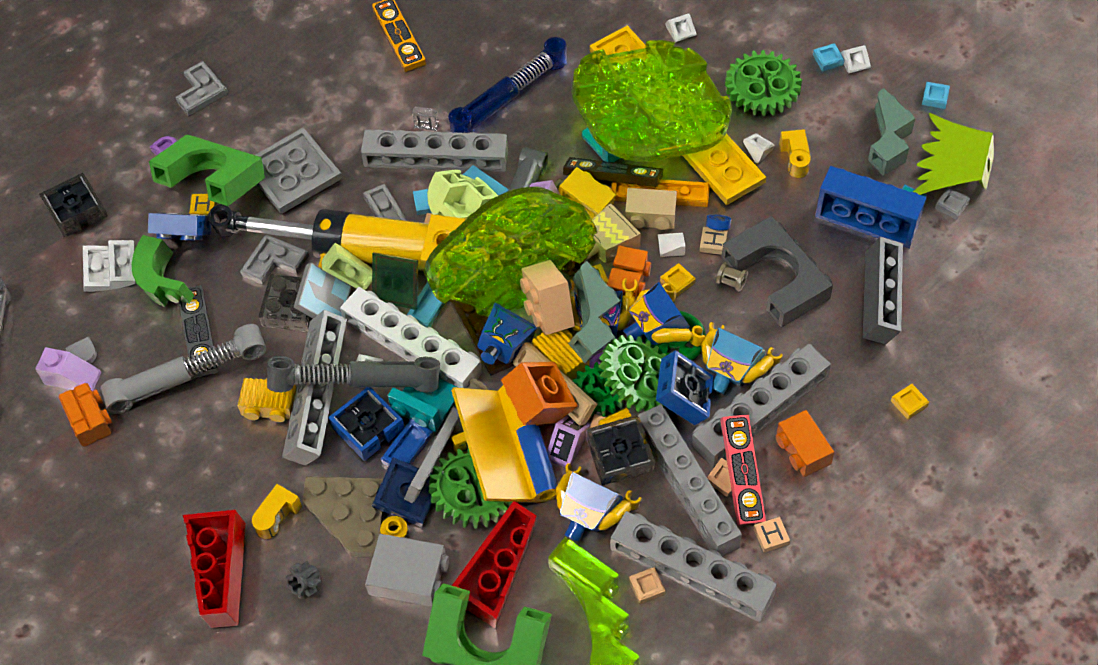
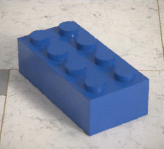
M830 166L820 188L815 217L876 238L884 237L903 243V247L910 249L919 227L926 197L915 192L897 188L891 184H885L866 176L848 172L842 168Z

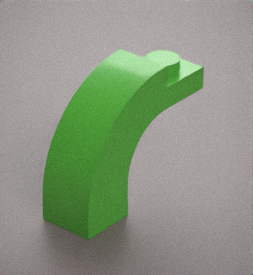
M142 235L133 253L131 264L132 274L136 283L155 303L165 307L169 300L175 303L179 301L190 303L194 294L184 282L164 277L165 267L173 255L172 250L162 239Z

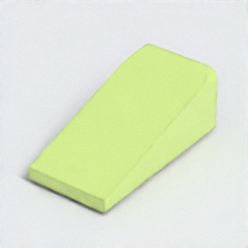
M334 243L322 259V270L356 289L360 287L366 291L376 278L375 270L337 243Z

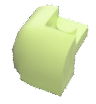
M460 170L435 172L427 192L428 205L433 215L464 218L469 230L477 227L476 225L481 217L492 211L499 199V196L479 177H476L474 180L468 176L461 175Z

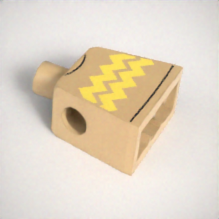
M609 204L585 226V244L579 248L585 251V260L596 254L604 263H609L615 259L619 245L639 249L641 233L612 204Z

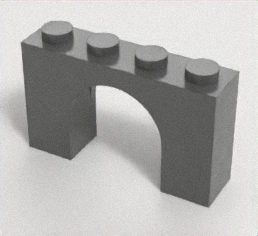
M772 216L723 243L722 258L729 267L743 271L759 261L768 259L779 260L792 268L796 278L790 284L769 295L766 310L781 328L831 298L833 284L829 276L823 274L818 269L814 259L808 257L802 251L798 241L792 239L787 234L783 224L777 222Z

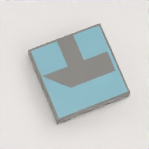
M309 263L305 267L294 308L311 318L316 317L324 309L342 317L340 307L348 299L351 285L327 273L315 264Z

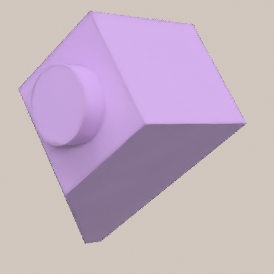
M45 347L36 366V371L45 385L74 390V387L83 383H88L91 390H94L101 374L100 369L74 354Z

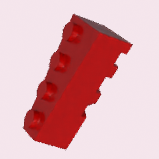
M515 501L512 502L451 585L470 591L466 610L494 629L497 626L535 528L537 515Z
M236 510L183 515V520L187 529V544L191 552L192 559L190 562L195 576L194 585L199 614L211 628L238 626L246 523Z

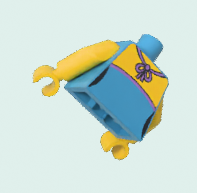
M710 322L709 332L701 344L702 357L706 369L716 375L712 390L724 395L730 382L740 387L744 383H751L764 375L770 368L780 363L783 356L782 353L780 356H773V347H770L766 356H764L766 353L764 348L725 331L724 325L721 328L714 329V322Z

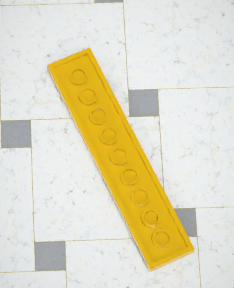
M628 25L590 45L591 54L704 181L709 183L712 190L726 205L766 183V176Z

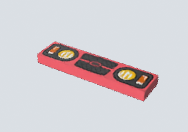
M749 415L722 417L720 421L737 526L765 522L766 518Z

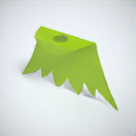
M929 113L931 120L940 130L931 131L930 134L940 141L921 145L925 151L934 156L920 161L916 166L932 171L918 178V180L928 181L920 185L913 192L921 195L937 189L978 180L980 185L986 190L994 159L993 133L959 125Z

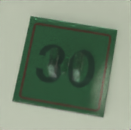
M372 253V292L385 303L390 302L398 307L416 310L418 260Z

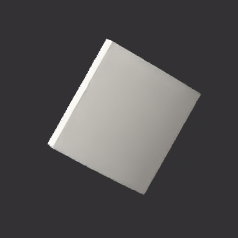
M109 240L108 246H83L84 292L118 289L135 284L136 281L131 267L134 240Z

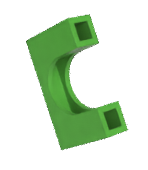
M188 134L149 161L153 182L171 188L194 172L216 169V172L205 179L208 198L210 201L225 206L231 205L265 178L262 157Z
M444 583L436 590L422 656L428 657L431 661L438 664L541 665L552 614L524 606L517 615L511 646L501 652H487L475 646L465 631L464 618L470 591Z

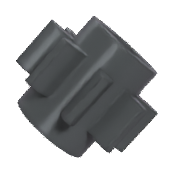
M306 561L303 564L297 563L289 568L291 574L286 576L288 589L292 593L298 594V597L301 598L304 595L311 596L318 591L316 585L322 581L320 580V573L315 566L309 565V562Z

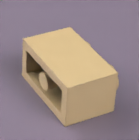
M628 188L625 218L635 228L674 229L677 191Z

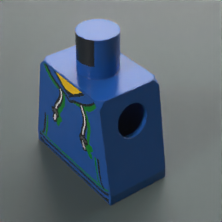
M495 303L477 345L483 351L481 354L482 360L487 364H493L498 359L505 364H509L516 358L524 343H532L537 327Z

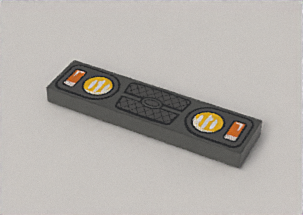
M202 285L189 288L194 294L190 303L179 301L189 358H192V355L195 357L196 353L200 355V351L205 353L204 350L209 351V348L212 350L214 346ZM217 364L215 368L211 366V369L207 368V371L203 370L202 373H194L193 379L219 373Z

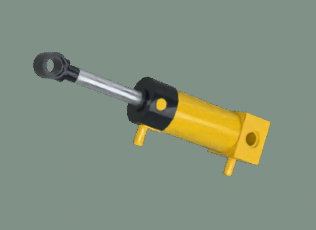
M222 204L214 206L208 213L210 224L215 232L222 237L232 236L241 230L312 240L313 255L316 258H320L318 265L320 268H322L323 257L334 243H337L367 264L376 265L377 256L415 262L416 270L425 271L428 280H435L433 285L435 292H442L444 283L463 285L464 278H462V274L452 257L455 256L453 252L456 251L454 247H456L457 233L459 231L469 232L466 219L431 214L428 224L321 209L316 215L314 225L241 216L240 212L232 211L228 206ZM378 257V265L415 270L414 263Z

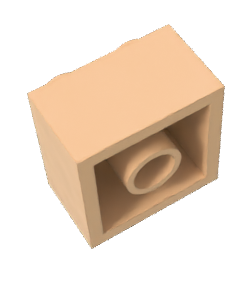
M548 260L521 268L523 278L520 279V285L527 297V300L524 301V307L527 315L532 316L535 326L540 327L545 335L574 327L568 281L553 262Z

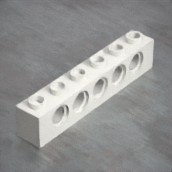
M358 287L340 307L342 317L347 319V324L405 360L415 361L417 358L425 356L439 360V378L459 388H467L469 386L468 382L472 378L478 379L482 375L481 360L476 354L464 351L455 341L451 339L446 340L435 329L431 327L426 328L415 317L403 314L394 304L390 302L385 303L370 290L365 291ZM452 362H457L455 365H449Z

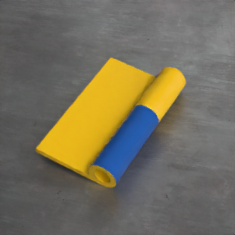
M504 385L498 391L454 387L451 391L484 501L541 503L555 499L558 482L539 425H523L517 416V411L511 399L506 394Z

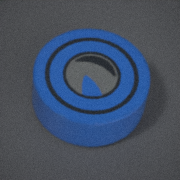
M708 215L706 226L714 230H728L731 228L732 219L724 215Z

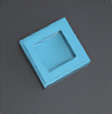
M835 43L813 50V56L822 72L844 65V58Z
M926 82L922 105L946 109L950 86Z

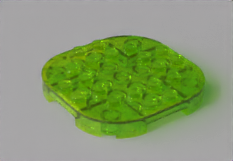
M650 40L646 41L645 48L606 55L604 49H600L584 56L580 60V65L574 70L571 88L572 98L593 138L603 149L626 160L649 162L712 148L725 137L732 114L731 102L728 96L722 97L706 72L708 64L703 57L689 47L685 51L682 47L675 46V42Z
M518 188L489 200L474 213L470 214L459 227L451 231L429 255L424 273L434 296L443 303L453 299L474 306L477 314L484 316L490 315L495 303L508 310L514 308L518 310L524 307V301L527 300L526 294L523 293L520 285V279L523 278L521 268L551 260L558 270L570 260L581 263L594 248L596 241L593 237L598 232L591 216L583 205L545 188Z

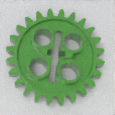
M762 50L761 55H757L755 51H752V56L749 57L744 53L743 60L736 58L735 64H730V70L726 72V94L730 95V101H736V107L744 105V112L752 109L753 115L761 111L762 116H765L766 111H770L772 115H775V110L778 109L783 113L784 106L791 108L792 102H797L798 95L801 93V72L796 71V64L790 65V58L783 61V54L775 57L774 51L766 55L765 51Z
M621 335L618 339L614 338L603 349V354L599 357L602 362L598 367L604 371L600 374V377L607 378L608 381L604 386H611L613 388L610 394H618L619 403L625 400L627 401L628 409L635 405L638 413L642 409L647 411L661 404L656 401L661 359L666 354H659L658 346L651 348L649 340L645 344L642 343L640 336L634 341L632 335H629L626 339Z
M469 447L465 454L460 448L457 449V456L449 452L447 454V461L440 458L439 466L433 467V475H430L429 480L431 503H436V512L444 510L443 519L452 516V524L454 525L461 520L463 521V528H466L469 522L473 523L475 529H477L479 522L488 527L489 519L498 523L499 515L503 516L512 504V502L484 501Z

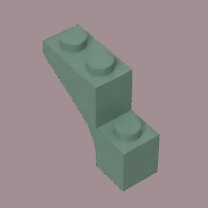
M883 88L878 92V102L875 105V113L882 138L871 145L868 161L884 176L906 162L909 147L903 138L912 133L915 117L897 101L894 95H891Z
M587 261L582 264L573 277L582 315V327L568 343L584 363L602 351L615 338L610 327L600 319L611 312L620 301L614 289L603 281L598 270Z

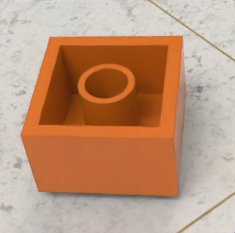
M521 362L501 379L506 394L511 399L517 411V416L523 425L557 423L578 407L556 362Z

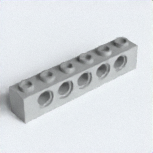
M364 130L361 155L364 167L467 171L474 165L481 171L506 172L508 139L507 134Z
M324 309L310 321L301 365L304 364L306 366L309 364L311 366L313 364L316 366L318 364L319 367L321 364L324 367L326 364H328V367L330 364L333 367L335 364L338 365L346 318ZM301 382V385L297 384L282 455L283 458L306 466L321 455L334 388L333 382H330V384L328 382H325V384L321 382L320 385L318 382L315 385L313 382L311 384L309 382H306V384Z
M810 344L802 349H796L785 363H778L767 377L756 380L749 391L745 394H738L733 399L732 404L726 409H719L708 423H702L697 426L693 431L692 447L714 468L721 458H726L723 436L716 434L717 432H722L720 421L722 417L749 415L753 437L828 378L831 363ZM793 372H801L802 375H797ZM779 386V387H782V388H784V389H783V390H778V389H775L774 387ZM760 401V402H763V403H765V404H764V405H758V404H756L755 402Z
M660 404L639 414L637 420L639 430L652 450L654 459L708 548L719 552L722 556L739 549L742 537L741 532L663 406Z
M626 511L611 536L612 550L648 568L655 567L657 572L758 622H761L775 595L777 583L773 582L769 576L762 573L756 574L748 570L740 562H731L713 549L706 550L688 537L681 538L663 525L656 526L638 513L631 514ZM640 537H648L650 541L647 543H642L637 539ZM664 549H672L675 553L667 555L662 551ZM697 561L700 565L698 567H691L687 562ZM714 573H722L725 575V578L716 579L712 575ZM747 585L751 590L743 592L738 589V586Z

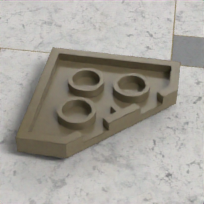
M306 477L303 493L304 506L319 519L327 531L344 546L345 550L352 557H373L379 534H381L380 527L383 522L384 512L372 507V504L383 479Z

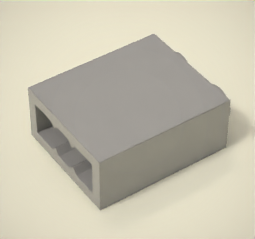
M379 534L365 583L368 594L432 607L434 594L443 584L440 578L442 572H447L449 556H446L444 545Z

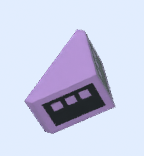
M569 415L558 421L547 450L550 461L564 468L567 463L572 465L587 438L591 424L587 422L586 425L579 426Z

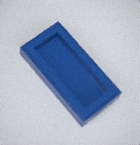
M411 419L382 456L381 462L389 467L394 457L412 465L433 437V431L418 425Z

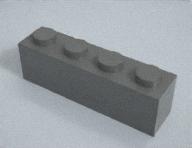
M879 237L865 253L863 338L887 344L901 332L903 243L884 237Z

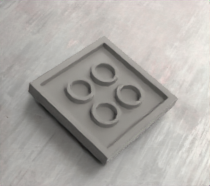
M304 128L256 154V156L262 157L265 178L257 185L280 214L342 179L341 172Z

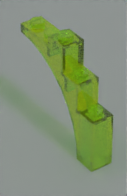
M564 537L548 557L549 569L559 576L571 589L587 617L592 638L589 665H639L640 656L618 641H621L630 629L628 626L629 614L609 601L619 591V574Z

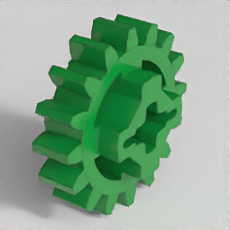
M595 362L594 368L591 369L588 365H585L584 373L577 371V379L572 381L597 403L591 416L593 417L594 414L600 412L601 416L605 417L606 411L614 414L616 406L623 408V401L618 402V394H615L614 397L611 396L610 393L613 388L611 386H604L608 380L607 378L600 377L604 370L598 367V362Z

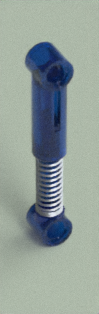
M560 37L547 39L544 43V49L540 54L522 66L521 69H518L512 76H505L465 107L451 110L448 115L450 132H474V128L516 98L520 90L529 85V83H532L535 78L537 79L538 76L544 74L547 69L557 70L563 68L567 64V44L565 40Z

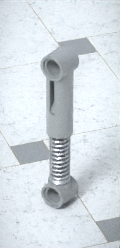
M255 324L244 325L235 331L234 338L229 343L226 341V344L222 343V346L217 345V348L213 346L212 350L211 348H209V351L204 350L205 353L200 351V355L196 353L195 357L192 355V358L187 357V360L181 356L127 379L114 378L106 381L101 386V392L107 412L110 414L124 413L132 408L133 403L193 379L194 373L198 374L199 372L202 373L203 370L207 371V368L211 369V366L215 368L216 364L218 366L220 362L224 364V361L233 360V357L237 359V357L242 356L246 360H254L261 357L266 352V346L259 327Z

